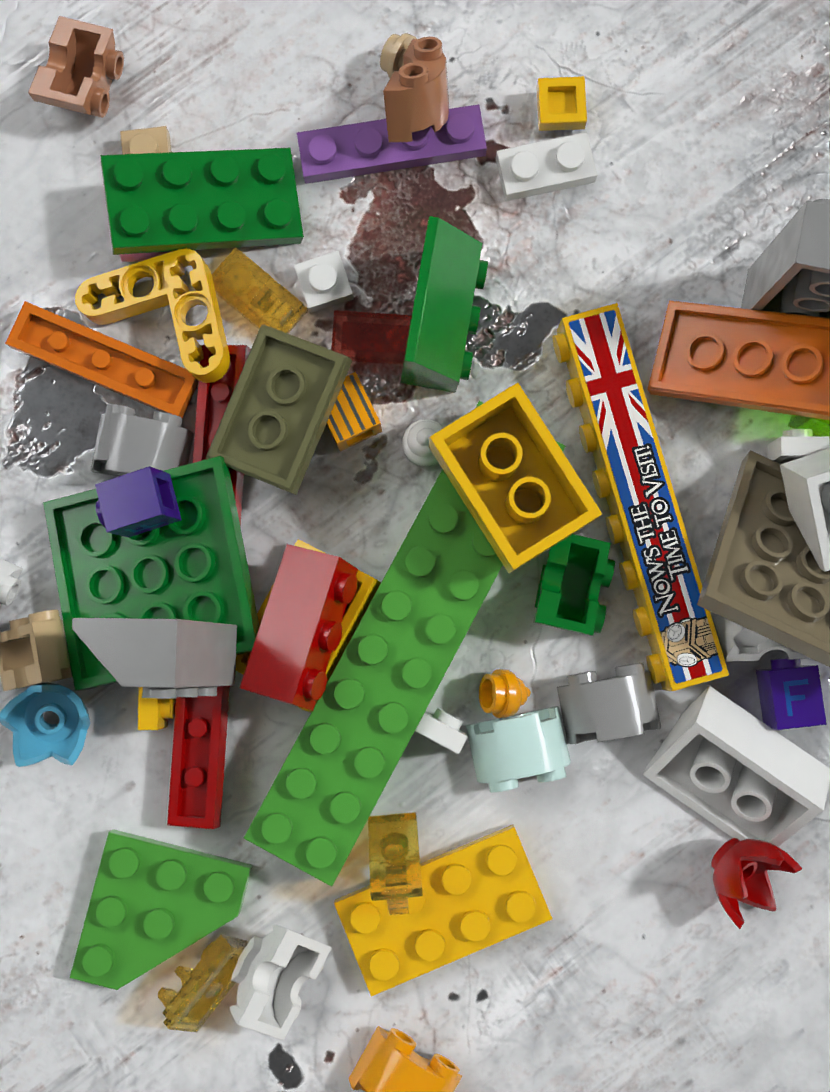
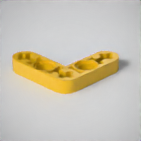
M187 248L178 249L91 277L83 281L78 287L75 294V304L78 310L98 325L114 323L170 305L184 367L198 381L205 383L215 382L227 373L230 366V354L211 271L196 251ZM190 265L193 267V270L189 273L190 281L196 291H189L186 283L180 278L185 275L184 268ZM143 277L153 278L154 286L148 295L144 297L133 296V287L139 279ZM101 293L105 294L107 297L101 300V307L96 309L93 305L98 302V295ZM123 296L125 300L122 302L117 297ZM196 305L207 306L208 314L201 324L197 326L186 324L187 312ZM204 339L205 346L213 354L209 358V366L204 368L198 363L204 356L202 346L197 341Z

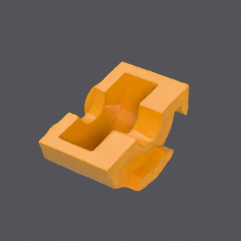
M377 1026L349 1076V1082L353 1090L361 1089L365 1092H454L462 1075L459 1074L460 1069L456 1064L440 1054H434L432 1059H426L414 1052L416 1042L406 1033L395 1028H391L388 1032Z

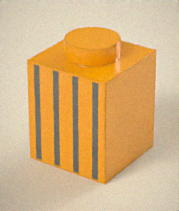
M356 371L346 376L326 423L340 452L382 432L381 422Z

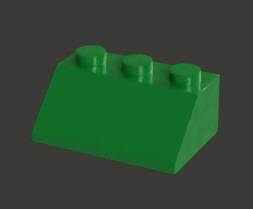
M429 216L400 383L455 393L460 379H469L473 352L465 351L467 334L476 335L481 306L472 304L475 288L482 290L484 288L488 261L480 260L483 243L438 217Z

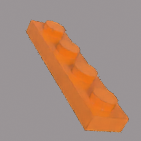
M26 301L5 342L6 345L16 351L160 412L177 415L182 419L198 385V380L183 367Z

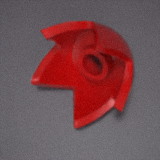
M733 838L727 841L717 850L711 861V867L714 869L713 883L717 897L725 912L739 929L744 924V919L739 910L738 901L768 911H776L777 909L767 870L797 873L802 870V867L787 852L776 845L749 838L742 841L738 838Z

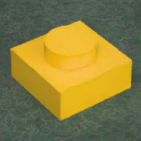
M585 76L538 78L536 89L539 131L585 129L587 123Z
M138 687V730H160L167 728L168 719H173L175 715L176 698H142L143 687Z

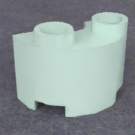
M559 706L466 725L477 782L488 783L491 793L519 787L517 779L536 775L538 782L541 783L566 777L565 767L570 765L571 760Z

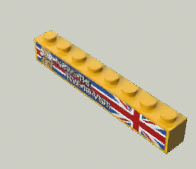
M618 303L564 317L557 328V335L552 337L553 347L558 362H566L571 378L566 380L567 395L573 408L579 407L584 422L583 425L579 426L581 443L586 453H593L597 470L592 471L594 487L600 499L606 497L611 516L605 518L606 527L611 542L613 544L619 543L623 554L624 562L619 563L620 575L626 590L633 589L638 608L633 609V618L639 635L641 637L647 636L652 655L646 656V661L651 678L655 684L661 683L662 690L676 691L729 676L709 610L697 605L703 586Z

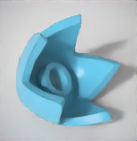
M53 683L31 685L24 692L10 700L0 712V723L13 732V755L18 767L36 764L49 757H54L66 765H73L84 747L87 730L91 724L88 710L82 699L71 689ZM46 711L55 712L59 716V723H47L43 718V713Z

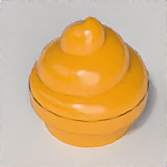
M497 669L492 674L484 675L479 685V702L482 710L485 713H492L496 718H507L516 714L520 706L526 703L527 698L531 694L523 681L516 677L513 672L506 669Z

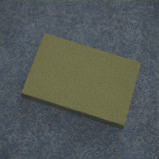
M261 324L206 458L222 456L227 467L297 495L352 360L346 355Z

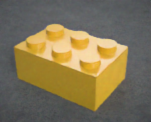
M518 382L429 437L431 452L509 574L602 515L599 507Z

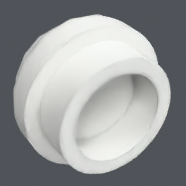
M422 419L412 423L405 430L402 438L403 451L408 460L421 467H431L438 464L429 448V437L444 427L430 419Z

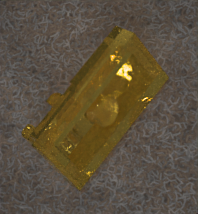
M236 247L211 274L216 294L258 329H260L261 324L289 334L308 312V308Z
M416 812L369 816L371 900H387L389 916L409 914L408 898L423 896Z
M221 934L217 940L211 942L201 954V960L194 969L184 966L176 968L174 972L182 981L180 991L177 993L174 989L164 987L158 991V998L166 1007L162 1013L166 1017L163 1023L168 1029L196 1033L199 1031L236 983L231 981L232 974L240 954L249 943L247 940Z

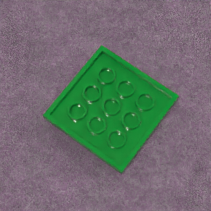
M217 456L164 470V472L169 473L171 476L182 520L129 538L107 533L106 528L100 523L96 513V502L99 500L96 488L43 502L75 691L88 690L118 682L72 630L73 618L182 619L237 625L236 655L252 651L260 626L230 470L224 462V457Z

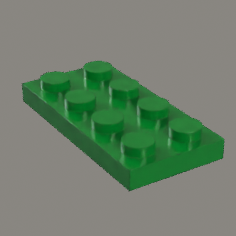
M291 148L101 155V170L113 255L170 252L185 248L203 250L301 244L304 235Z

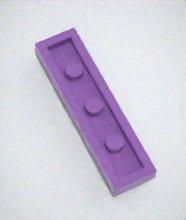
M479 104L449 109L448 121L439 131L434 132L432 126L424 130L412 132V141L389 142L386 119L297 132L305 184L486 156L487 151Z

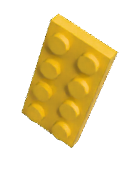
M513 824L337 898L334 901L335 908L371 996L553 919Z

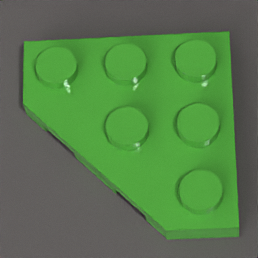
M115 829L109 831L70 978L118 990L235 919L241 912L252 865Z

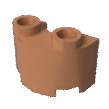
M59 16L48 42V62L45 67L39 65L28 93L36 102L103 118L106 116L109 108V90L112 79L119 80L122 75L124 66L123 52L115 50L113 29Z
M436 37L413 38L403 55L404 65L399 69V72L392 74L383 90L389 142L412 141V132L421 131L432 126L434 132H437L448 121L447 61L443 53L442 42Z

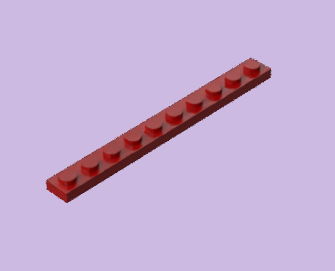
M201 345L204 356L200 361V365L204 368L209 366L208 361L213 354L205 345ZM228 345L230 366L227 373L221 379L211 383L198 381L193 463L207 459L206 455L251 351V348L247 345ZM229 468L241 526L244 474ZM217 686V696L176 697L167 825L204 829L221 827L230 686Z

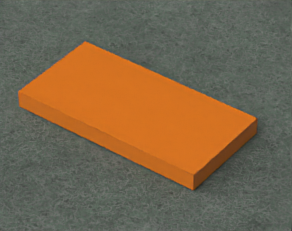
M669 300L647 390L650 394L830 420V318Z

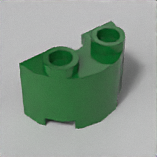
M572 534L549 549L546 565L543 564L534 606L537 608L533 623L593 636L594 632L601 633L607 607L606 605L599 604L598 599L600 587L609 588L613 578L615 560L608 559L611 543Z

